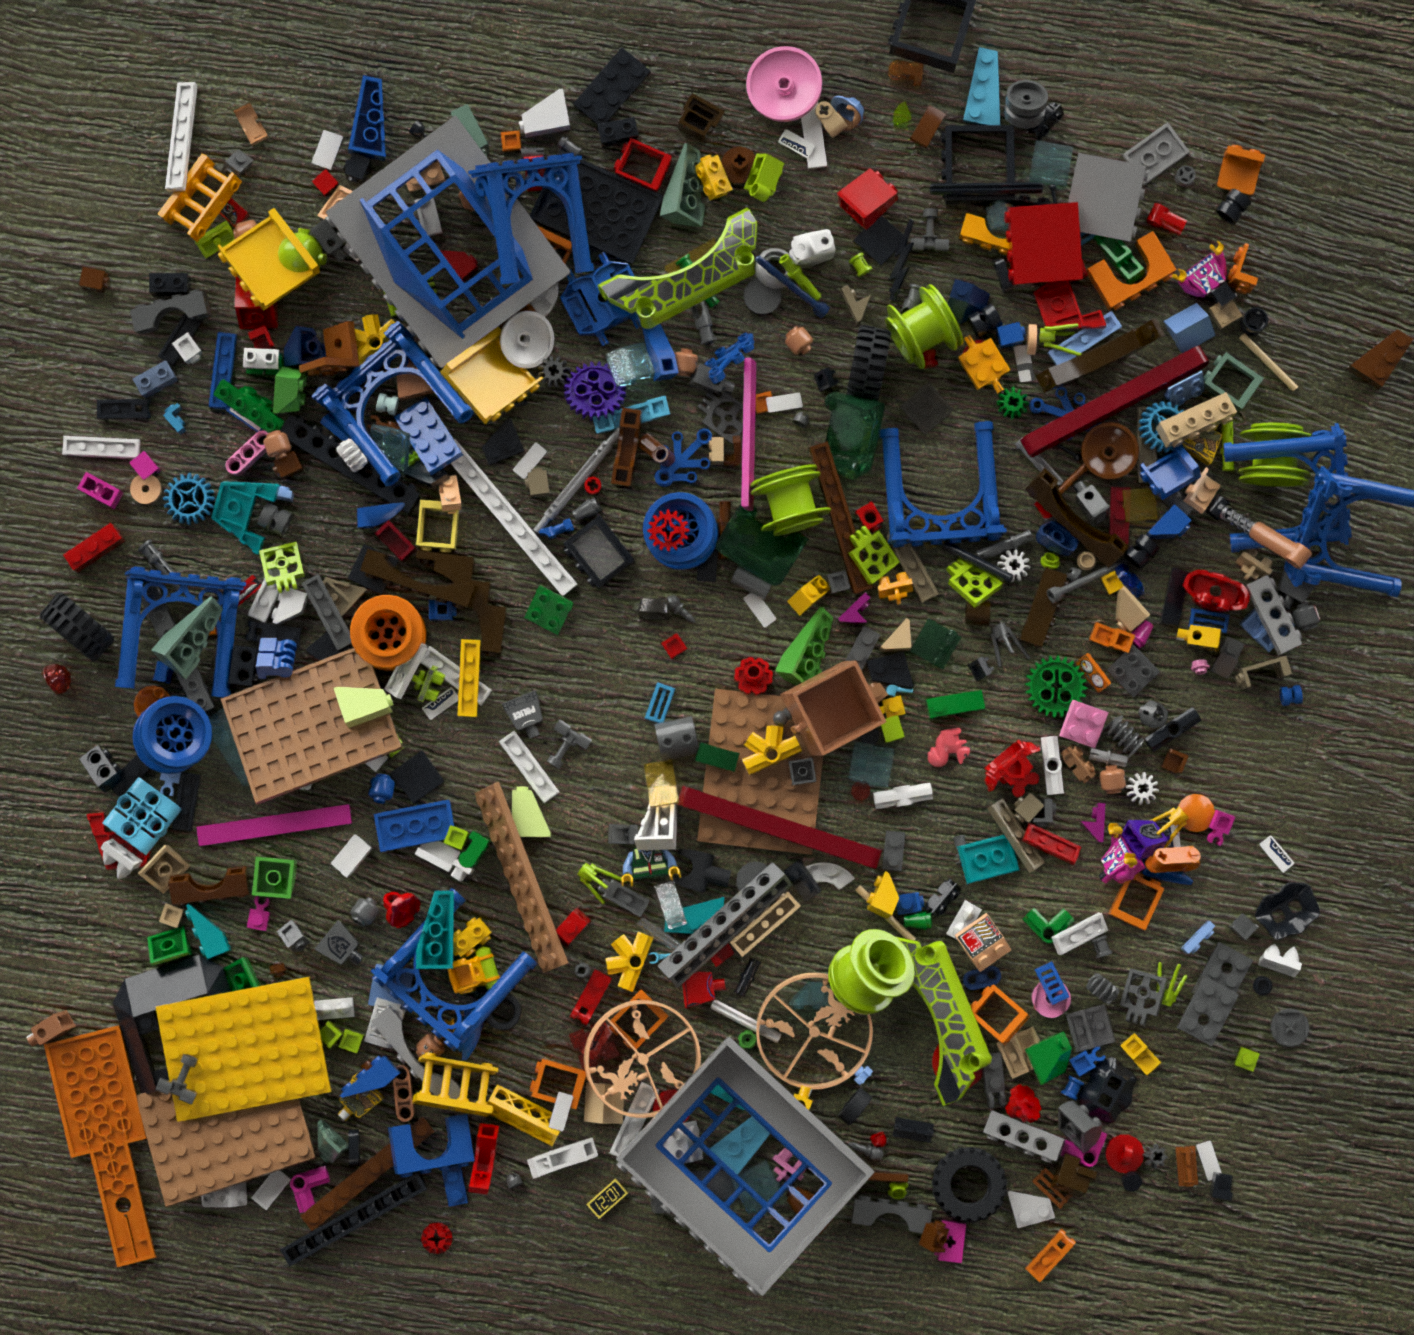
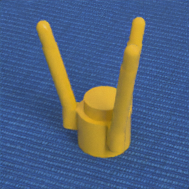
M1173 807L1168 812L1150 820L1157 822L1171 815L1168 817L1170 821L1157 831V835H1160L1173 824L1175 826L1178 825L1170 835V839L1164 848L1171 843L1182 827L1187 824L1185 821L1189 819L1180 807L1177 809Z

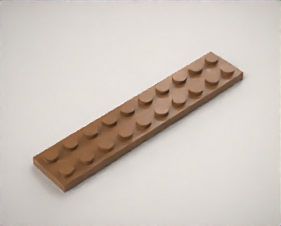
M500 783L491 784L475 793L476 802L480 806L483 820L487 824L490 839L495 845L497 857L501 861L504 875L508 879L511 893L517 903L518 912L522 916L525 930L528 932L531 940V946L537 955L538 964L542 968L543 973L567 964L568 961Z

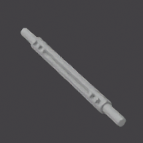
M619 427L615 429L606 441L604 440L544 512V517L533 529L537 534L550 520H554L613 448L612 445L619 438Z

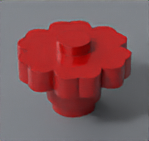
M748 657L740 662L741 667L735 668L734 681L738 683V689L746 695L753 693L755 696H759L765 693L767 686L772 684L773 672L769 670V663L762 658L754 660L753 657Z
M1019 1084L1010 1090L1012 1096L1006 1105L1007 1114L1011 1118H1019L1023 1122L1033 1123L1040 1118L1039 1111L1041 1106L1039 1099L1034 1096V1091L1027 1085L1022 1086Z

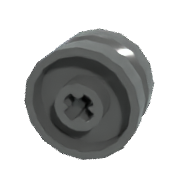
M1020 80L1012 83L1008 87L1006 94L1005 119L1011 125L1023 129L1034 128L1040 125L1045 117L1048 100L1047 90L1035 81Z

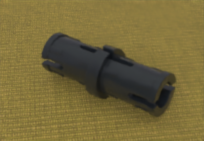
M749 958L744 973L741 972L740 974L741 979L734 993L739 994L742 989L740 995L745 997L751 982L755 980L754 976L761 964L760 961L756 960L752 967L755 959Z

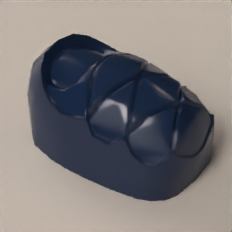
M1055 521L1043 524L1036 533V541L1039 544L1062 556L1069 557L1078 546V539L1073 537L1064 526Z

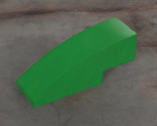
M1099 235L1094 236V240L1105 256L1129 285L1134 284L1145 275L1143 266L1134 258L1132 251L1122 240Z

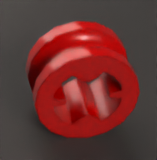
M589 477L586 479L584 487L587 493L595 495L601 490L602 485L598 478ZM591 481H596V485H598V488H594V491H591L588 483H591Z

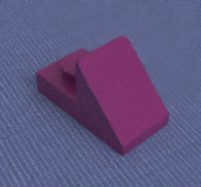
M864 593L837 621L841 624H867V621L857 611L863 612L870 605L868 603L870 597Z
M1097 803L1095 807H1092V819H1095V822L1081 821L1079 823L1096 842L1102 843L1104 840L1105 803Z

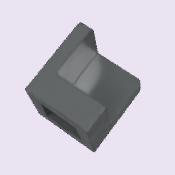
M1243 913L1229 925V928L1241 940H1247L1259 927Z

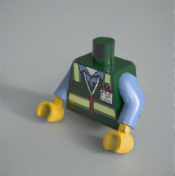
M633 848V851L628 853L623 864L621 882L624 887V882L629 881L632 887L633 880L669 875L670 879L673 880V874H678L679 878H681V873L674 856L668 850H637V848Z

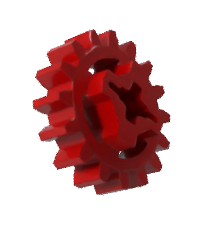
M667 509L666 514L659 511L660 516L654 515L655 521L648 523L652 527V529L647 530L648 533L652 534L649 540H655L653 546L660 545V551H663L664 547L667 548L668 552L671 551L672 547L677 551V545L684 546L683 539H689L685 535V533L690 532V529L685 528L688 522H682L684 516L677 517V511H674L673 514L670 513L669 509ZM672 519L678 521L681 527L675 526ZM664 520L661 526H657L660 521ZM668 523L671 529L674 530L670 532L669 539L666 532H664V530H667ZM656 535L663 536L665 543L661 542ZM677 535H680L679 539L673 542V539Z

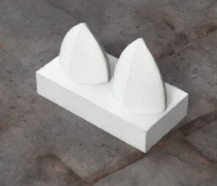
M114 839L104 842L100 848L104 851V865L112 864L116 860L119 862L117 865L118 879L125 878L134 869L140 867L142 863L140 858Z
M964 900L946 934L957 940L955 934L973 923L978 918L982 909Z
M1273 944L1265 950L1259 959L1258 965L1296 977L1301 970L1302 963H1299V956L1295 947L1290 948L1281 957L1276 944Z
M353 997L314 1001L318 1020L355 1017Z

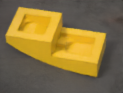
M1135 1033L1120 1045L1146 1076L1161 1064L1158 1058Z

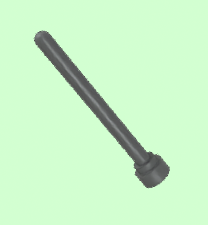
M1123 558L1113 563L1109 568L1106 566L1061 588L1054 586L1047 590V596L1053 604L1061 601L1064 594L1126 566L1128 560Z

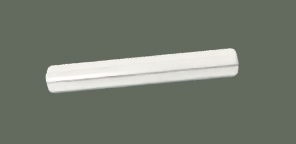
M718 1000L712 1002L710 1007L712 1010L756 1032V1020ZM760 1025V1035L775 1043L780 1040L781 1033L768 1028L766 1025Z

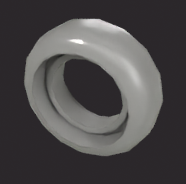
M769 248L759 256L763 257L766 261H779L783 255L789 253L779 248ZM757 262L755 263V274L762 284L773 289L785 287L783 283L774 276H771ZM786 271L784 275L792 281L793 278H790L787 275L788 272Z

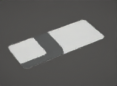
M1027 345L1014 347L1020 382L1035 380L1031 356L1027 355L1026 351Z

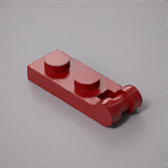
M595 969L569 1017L574 1020L576 1018L582 1021L581 1024L587 1026L612 978ZM581 1007L588 1009L586 1015L580 1012Z

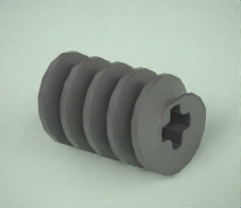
M1121 715L1109 722L1103 730L1109 728L1107 735L1114 734L1112 740H1120L1117 745L1118 747L1125 745L1123 752L1130 751L1129 758L1142 747L1144 738L1137 740L1139 733L1132 734L1134 728H1127L1129 722L1125 721L1122 723L1124 717Z

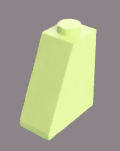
M334 688L345 724L348 728L392 713L391 706L394 705L392 698L383 689Z
M523 786L517 787V790H512V817L520 837H551V832L533 791Z

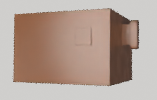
M842 661L780 694L795 723L790 729L793 733H800L810 755L824 756L886 723L857 661Z

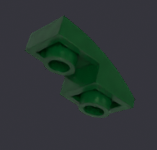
M700 742L695 761L735 772L740 753Z

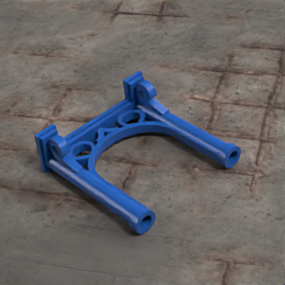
M574 153L547 156L548 160H544L543 156L532 158L533 162H529V158L517 160V164H514V160L503 161L501 166H499L498 162L476 165L475 170L468 171L472 178L478 177L475 181L476 192L479 196H487L492 210L501 271V285L520 282L511 227V210L517 197L526 189L534 186L544 187L554 192L566 208L575 273L594 271L590 258L577 164H580V160H582V156H574ZM547 168L543 177H541L537 169ZM527 171L526 178L523 180V177L518 172ZM509 177H513L516 180V188L514 190L508 187L507 181Z
M399 321L391 324L387 331L384 332L385 336L390 340L382 344L380 349L373 355L367 357L362 365L353 369L347 378L341 380L334 389L325 383L317 388L312 395L314 400L331 412L381 476L380 479L385 486H391L396 483L401 474L368 434L364 425V410L367 401L383 382L402 374L417 375L427 382L458 423L468 421L474 413L472 408L464 403L414 341L409 330ZM402 356L399 368H390V362L395 357ZM409 359L412 361V363L416 366L417 369L407 367ZM383 365L387 370V372H384L383 370L377 372ZM367 380V382H366V384H365V386H364L366 389H365V391H364V390H363L361 387H359V386H360L361 384H363V383ZM355 392H360L359 402L350 405L348 403L349 397ZM348 410H357L356 420Z
M993 422L974 423L979 473V490L976 498L964 510L944 516L922 512L909 502L903 490L898 428L879 430L883 446L890 529L888 545L893 544V548L904 547L907 543H912V546H923V542H931V545H940L942 541H950V544L961 543V540L969 539V542H979L980 538L996 541L1007 532L1004 525H1000L992 438ZM981 497L983 501L984 514L980 510L974 508L980 501ZM903 504L912 512L905 520ZM968 512H972L979 516L980 522L976 526H968L964 522V516ZM917 515L924 520L925 526L923 529L913 530L909 526V520ZM960 517L959 523L965 530L949 531L951 524L956 523V519ZM929 520L941 529V532L924 533L929 527Z
M1335 423V426H1331V431H1316L1312 433V437L1238 444L1228 442L1223 443L1225 462L1275 457H1294L1307 463L1316 474L1320 471V468L1316 465L1318 459L1325 455L1331 458V465L1327 468L1330 473L1335 469V474L1348 476V472H1344V466L1348 465L1347 454H1343V447L1347 446L1346 435H1344V430L1340 429L1339 424ZM1307 452H1317L1314 455L1313 459H1310L1308 456L1303 454ZM1326 499V507L1334 506V504L1329 503L1328 499ZM1345 506L1335 516L1330 524L1326 542L1340 541L1344 545H1349L1348 538H1352L1351 527H1349V520H1351L1350 508L1347 509ZM1298 526L1276 529L1275 531L1295 542ZM1313 529L1310 539H1318L1315 529ZM1249 533L1230 534L1231 553L1239 552V550L1266 548L1249 537Z
M1321 466L1320 471L1315 475V485L1309 493V502L1303 510V520L1301 525L1297 527V537L1295 543L1298 542L1308 549L1313 545H1318L1321 551L1315 557L1309 558L1301 570L1286 561L1284 565L1286 574L1295 587L1302 585L1303 581L1318 585L1320 580L1397 597L1401 590V579L1345 568L1336 564L1330 558L1327 551V533L1330 524L1339 511L1354 501L1373 499L1414 508V490L1330 473L1329 470ZM1336 494L1338 502L1332 507H1326V499ZM1321 508L1324 512L1328 513H1324L1321 518L1317 519ZM1313 529L1317 531L1318 539H1310ZM1323 558H1325V560L1330 566L1316 563H1319Z
M133 567L126 571L127 590L119 671L115 687L135 689L139 634L145 616L153 608L167 602H186L198 607L203 603L202 597L204 593L209 592L217 595V603L220 606L222 605L223 608L221 621L218 619L215 626L217 630V645L211 696L224 698L231 695L229 676L234 647L239 591L244 589L246 582H241V578L234 577L227 578L226 581H219V577L207 576V579H200V575L195 574L181 577V573L169 572V575H162V571L150 570L148 572L143 567ZM163 584L179 585V589L175 593H170V597L166 598L168 592ZM150 586H157L163 592L162 597L157 601L147 596L146 591ZM188 586L205 589L199 592L198 600H195V596L189 593ZM143 597L150 605L140 614L141 598Z
M451 888L449 891H454L455 913L466 900ZM424 921L400 949L383 965L381 970L378 967L375 970H371L374 975L372 979L382 988L386 985L390 989L388 993L395 1000L400 998L405 1003L402 1006L410 1013L415 1011L419 1015L417 1019L423 1025L429 1024L434 1029L431 1032L439 1039L443 1036L446 1039L444 1043L455 1052L457 1049L461 1052L464 1043L528 971L535 968L537 962L523 951L481 999L467 1005L446 1003L435 997L426 988L419 969H416V949L425 923ZM414 956V969H402ZM410 973L415 975L416 984L412 988H406L401 983L400 979L403 974ZM395 976H396V983H397V984H395V983L392 981V979H393ZM420 986L421 1002L418 1004L407 993L415 992ZM439 1005L443 1007L438 1011V1021L425 1010L426 1008L431 1006L438 1008ZM474 1009L462 1022L460 1011ZM446 1010H454L458 1019L454 1025H448L442 1020V1014Z

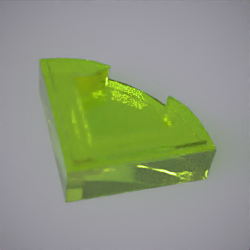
M906 101L899 104L895 109L893 126L912 120Z

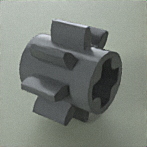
M1154 1144L1153 1148L1146 1146L1147 1151L1145 1154H1142L1146 1158L1145 1164L1149 1165L1152 1163L1151 1166L1155 1169L1157 1164L1164 1166L1163 1162L1168 1158L1164 1154L1166 1149H1159L1158 1144Z

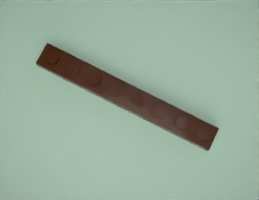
M828 441L808 447L812 462L817 465L815 471L821 473L818 481L826 507L831 508L829 512L830 520L853 594L873 588L872 584H868L849 555V552L855 549L849 537L852 534L855 535L856 531ZM860 551L859 558L864 562L862 551Z
M423 1116L410 1126L414 1148L435 1132ZM390 1143L300 1215L311 1231L316 1229L394 1165Z

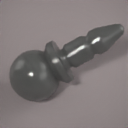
M671 595L666 598L665 606L667 609L674 611V614L679 612L682 617H685L691 623L696 622L692 614L685 608H682L684 604L680 603L677 596Z
M784 708L783 711H777L773 715V722L777 726H784L788 720H792V716L787 708Z
M848 1143L850 1148L864 1153V1157H869L874 1162L880 1161L883 1157V1150L880 1147H872L870 1144L866 1147L858 1143Z

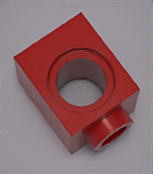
M872 501L855 511V515L862 526H866L872 533L882 528L881 524L884 520ZM872 514L876 520L874 523H868L865 520V516Z

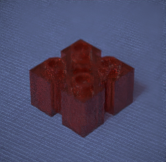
M606 1020L599 1027L593 1038L600 1045L597 1046V1050L590 1048L589 1068L599 1064L597 1059L603 1057L605 1061H608L620 1055L615 1041L609 1042L607 1035L611 1034ZM596 1023L590 1025L591 1029H593ZM584 1028L569 1034L574 1049L579 1047L582 1053L578 1055V1059L583 1071L585 1070V1046L591 1030L585 1032Z

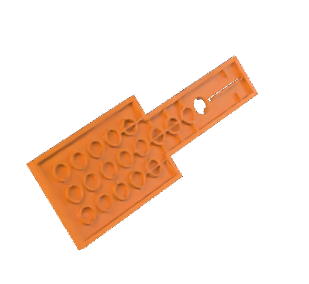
M120 1025L44 1044L70 1157L73 1158L90 1153L117 1267L155 1258L156 1253L129 1143L147 1139L138 1107L137 1092ZM121 1197L129 1199L131 1203L129 1211L125 1213L118 1211L116 1208V1202Z

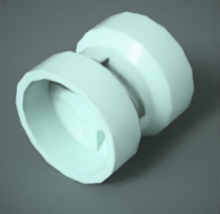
M380 393L376 404V411L381 413L385 411L395 416L399 397H387L386 394Z

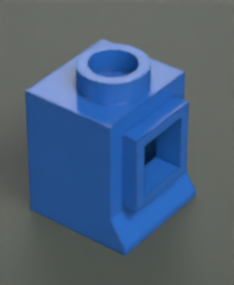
M429 600L430 621H453V616H457V608L454 607L453 602L447 601V604L436 600ZM438 605H447V614H438Z

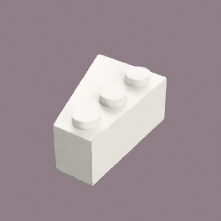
M659 787L655 789L648 805L646 816L642 820L638 835L636 834L634 839L637 850L676 849L678 805L676 803L678 795L675 787Z

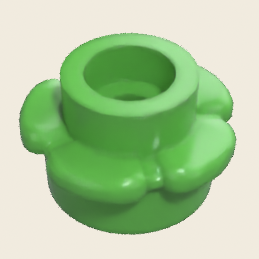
M751 1030L741 1032L738 1036L739 1045L742 1048L752 1049L757 1042L756 1034H753Z

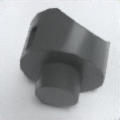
M1149 701L1142 705L1138 712L1141 723L1150 728L1163 726L1168 717L1167 709L1155 701Z

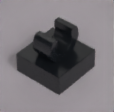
M824 368L814 374L819 392L827 391L839 383V380L834 381L832 376L836 373L835 370Z
M982 656L967 665L976 682L991 674V671L994 669L993 666L988 667L986 663L989 660L988 657L983 658Z

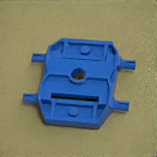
M604 252L602 255H598L603 265L592 273L575 278L572 269H570V275L566 276L569 284L560 297L579 336H596L602 346H605V343L606 345L609 344L604 334L605 331L628 319L632 320L636 329H639V326L640 328L642 327L636 312L631 314L610 303L609 300L604 303L598 300V296L601 294L598 284L610 279V274L613 277L616 275L634 276L628 263L609 261ZM581 289L590 309L592 310L597 320L596 323H594L578 290Z

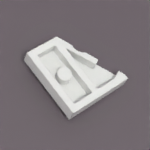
M1007 1191L1017 1228L1055 1218L1049 1198Z

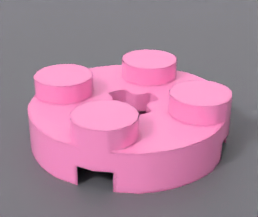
M1046 979L1044 981L1045 983H1048L1055 979ZM1039 982L1032 992L1034 1009L1040 1015L1048 1018L1062 1015L1068 1010L1071 1003V995L1068 988L1065 986L1069 998L1051 1005L1048 1003L1045 991ZM1056 983V984H1054V985L1048 987V989H1049V991H1050V990H1052V989L1058 987L1059 985H1058V983ZM1061 990L1054 993V997L1062 994Z

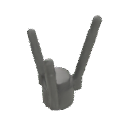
M1005 622L991 628L993 633L990 636L993 641L999 668L1002 665L997 639L999 642L1004 640L1010 653L1013 654L1014 651L1008 640L1010 636L1028 660L1031 659Z

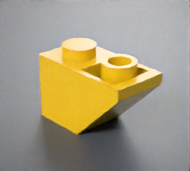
M817 575L800 588L787 602L800 616L830 591L829 585L820 575Z
M885 871L881 876L878 875L874 882L876 888L874 893L871 892L867 899V903H869L867 910L888 919L895 910L899 896L890 874Z

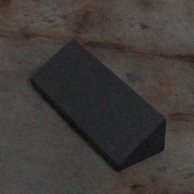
M1175 567L1171 568L1159 624L1178 628L1186 594L1183 583L1190 572Z

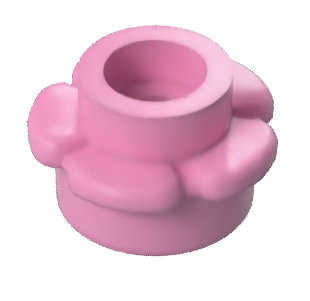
M1205 659L1192 662L1191 670L1197 675L1205 674L1210 665H1208Z

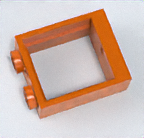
M1137 873L1132 880L1156 890L1144 920L1142 921L1118 909L1131 880L1121 884L1108 914L1144 931L1165 888L1160 886L1161 883L1154 879L1148 881L1143 878V874Z
M993 984L991 987L987 986L981 994V999L978 1002L975 1000L970 1007L977 1023L1005 1046L1027 1022L1030 1016ZM994 993L1019 1013L1001 1034L997 1033L977 1015Z
M642 989L630 1000L653 1001ZM645 1004L660 1018L646 1032L650 1036L669 1016L659 1006ZM628 1006L621 1009L610 1021L632 1044V1046L635 1049H637L646 1039L644 1037H641L637 1042H635L616 1023V1021L631 1007ZM610 1026L609 1029L617 1036L616 1030ZM623 1040V1043H624L629 1049H632V1048Z
M544 1058L541 1062L538 1061L535 1073H538L536 1081L532 1080L529 1090L533 1092L531 1097L552 1103L556 1102L557 1098L538 1093L545 1066L548 1065L578 1074L570 1108L577 1109L586 1079L585 1070Z

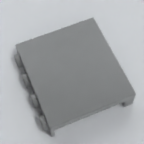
M1078 153L1068 203L1078 202L1080 232L1131 241V238H1135L1137 227H1134L1135 219H1139L1141 208L1137 207L1139 200L1143 201L1145 189L1141 188L1143 181L1147 182L1149 170H1146V166Z

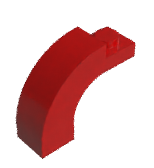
M483 1123L479 1125L468 1192L488 1195L499 1133V1126Z

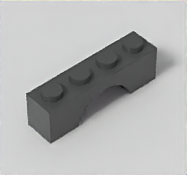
M197 289L190 291L188 295H173L171 299L166 301L158 299L150 305H136L135 309L130 310L134 331L140 335L157 331L162 318L174 310L184 311L194 321L210 317L212 313L208 295Z
M859 1195V1199L854 1198L851 1222L855 1224L871 1226L877 1217L885 1213H895L903 1217L911 1232L923 1233L926 1222L931 1223L932 1210L928 1209V1205L917 1204V1207L909 1206V1202L904 1201L892 1204L889 1199L878 1198V1201H871V1197Z

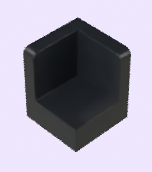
M1227 283L1210 292V296L1220 310L1238 297L1236 293L1232 292Z
M1213 1172L1209 1195L1214 1198L1231 1201L1233 1193L1230 1190L1233 1176Z

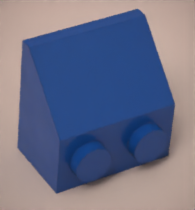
M1174 504L1148 531L1146 536L1150 539H1173L1177 535L1181 537L1191 527L1188 524L1191 519Z

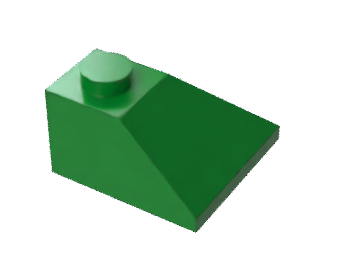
M1064 1031L1049 1036L1025 1049L1041 1085L1066 1072L1072 1048Z

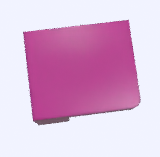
M145 451L129 462L143 480H146L154 472L159 473L161 471Z

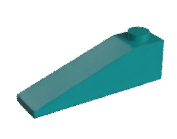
M434 891L416 949V969H453L454 891Z

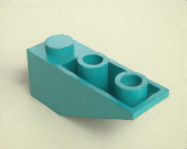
M192 904L186 905L188 910H185L188 920H192L194 924L192 930L195 938H199L201 942L199 948L203 957L206 956L207 959H212L231 951L225 932Z

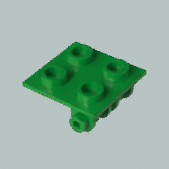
M539 585L524 618L558 635L568 613L573 607V602Z

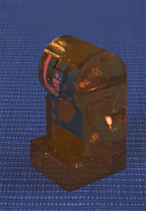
M894 60L889 64L888 76L892 80H899L901 78L914 80L913 85L921 86L924 64Z

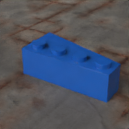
M363 75L348 154L354 152L367 158L385 161L382 79Z

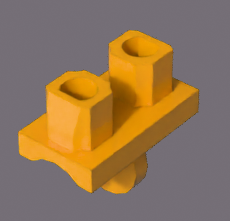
M906 572L896 574L897 582L890 583L888 576L881 577L878 586L879 599L888 597V601L896 600L897 605L901 604V598H905L907 593L913 592L912 579L908 578Z

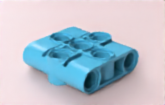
M138 777L127 792L118 798L117 805L102 823L140 852L147 855L160 837L167 833L168 827L182 809ZM130 794H132L134 797L140 800V802L131 797ZM153 797H158V802L151 805L150 800ZM131 801V806L128 809H123V804ZM117 810H119V811L122 812L124 815H126L127 818H125V817L122 816L120 813H118ZM140 813H147L145 819L138 820V816ZM157 814H159V815L162 816L164 819H166V820H167V823H166L163 819H161L159 816H157ZM155 824H162L159 831H153ZM134 828L135 830L132 835H126L127 829ZM146 830L147 832H149L150 834H152L155 838H152L150 835H148V834H147L146 832H144V831Z

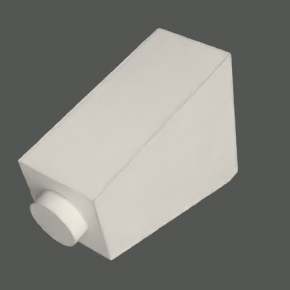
M563 88L558 89L522 114V121H519L521 133L525 132L526 138L570 130Z

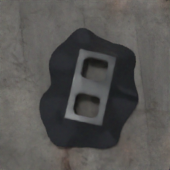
M1289 882L1282 887L1279 893L1268 894L1263 897L1255 912V919L1264 926L1271 937L1275 940H1281L1287 936L1302 934L1319 917L1320 908L1309 884ZM1297 899L1302 909L1294 914L1290 910L1288 903ZM1277 909H1281L1285 915V920L1280 923H1276L1272 917V912Z
M1110 1057L1095 1065L1096 1068L1091 1071L1088 1083L1081 1088L1079 1098L1080 1106L1084 1105L1088 1109L1090 1117H1096L1104 1122L1113 1123L1118 1115L1131 1105L1133 1087L1136 1084L1137 1078L1132 1071L1123 1066L1116 1058ZM1111 1076L1121 1080L1118 1090L1107 1086ZM1102 1093L1112 1097L1109 1107H1104L1098 1103Z

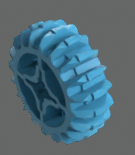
M1161 401L1159 405L1154 403L1152 407H1147L1146 412L1141 414L1143 419H1140L1138 423L1143 426L1139 427L1138 430L1144 433L1140 435V438L1145 437L1147 439L1144 442L1146 445L1151 443L1150 449L1156 447L1157 452H1161L1163 449L1164 453L1169 452V450L1173 451L1172 446L1166 448L1163 441L1157 438L1159 434L1156 427L1161 421L1166 420V418L1158 413H1165L1170 417L1184 411H1178V405L1172 407L1171 402L1165 405L1164 401ZM1151 422L1155 424L1154 432L1152 431Z
M188 473L187 479H185V476L180 474L181 480L179 481L174 477L175 484L168 483L171 490H164L166 494H169V496L163 497L164 501H169L164 507L170 508L167 512L168 515L174 514L172 519L177 520L179 518V523L183 524L186 519V523L191 525L193 519L194 523L198 524V517L204 521L205 517L203 514H211L207 509L208 507L214 508V505L210 504V502L215 501V498L209 496L215 492L214 490H208L211 484H205L206 479L204 477L199 480V475L195 474L192 479V474ZM184 485H196L194 488L192 487L189 491H183L180 489ZM200 489L204 493L203 504H200L197 500ZM176 493L181 497L178 510L175 506ZM182 494L193 498L196 504L190 501L186 502L187 500ZM189 507H195L199 509L191 514L183 513L184 510L187 511Z

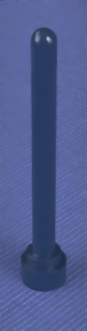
M756 256L755 261L809 304L816 316L821 319L828 313L830 307L825 302H817L763 257Z

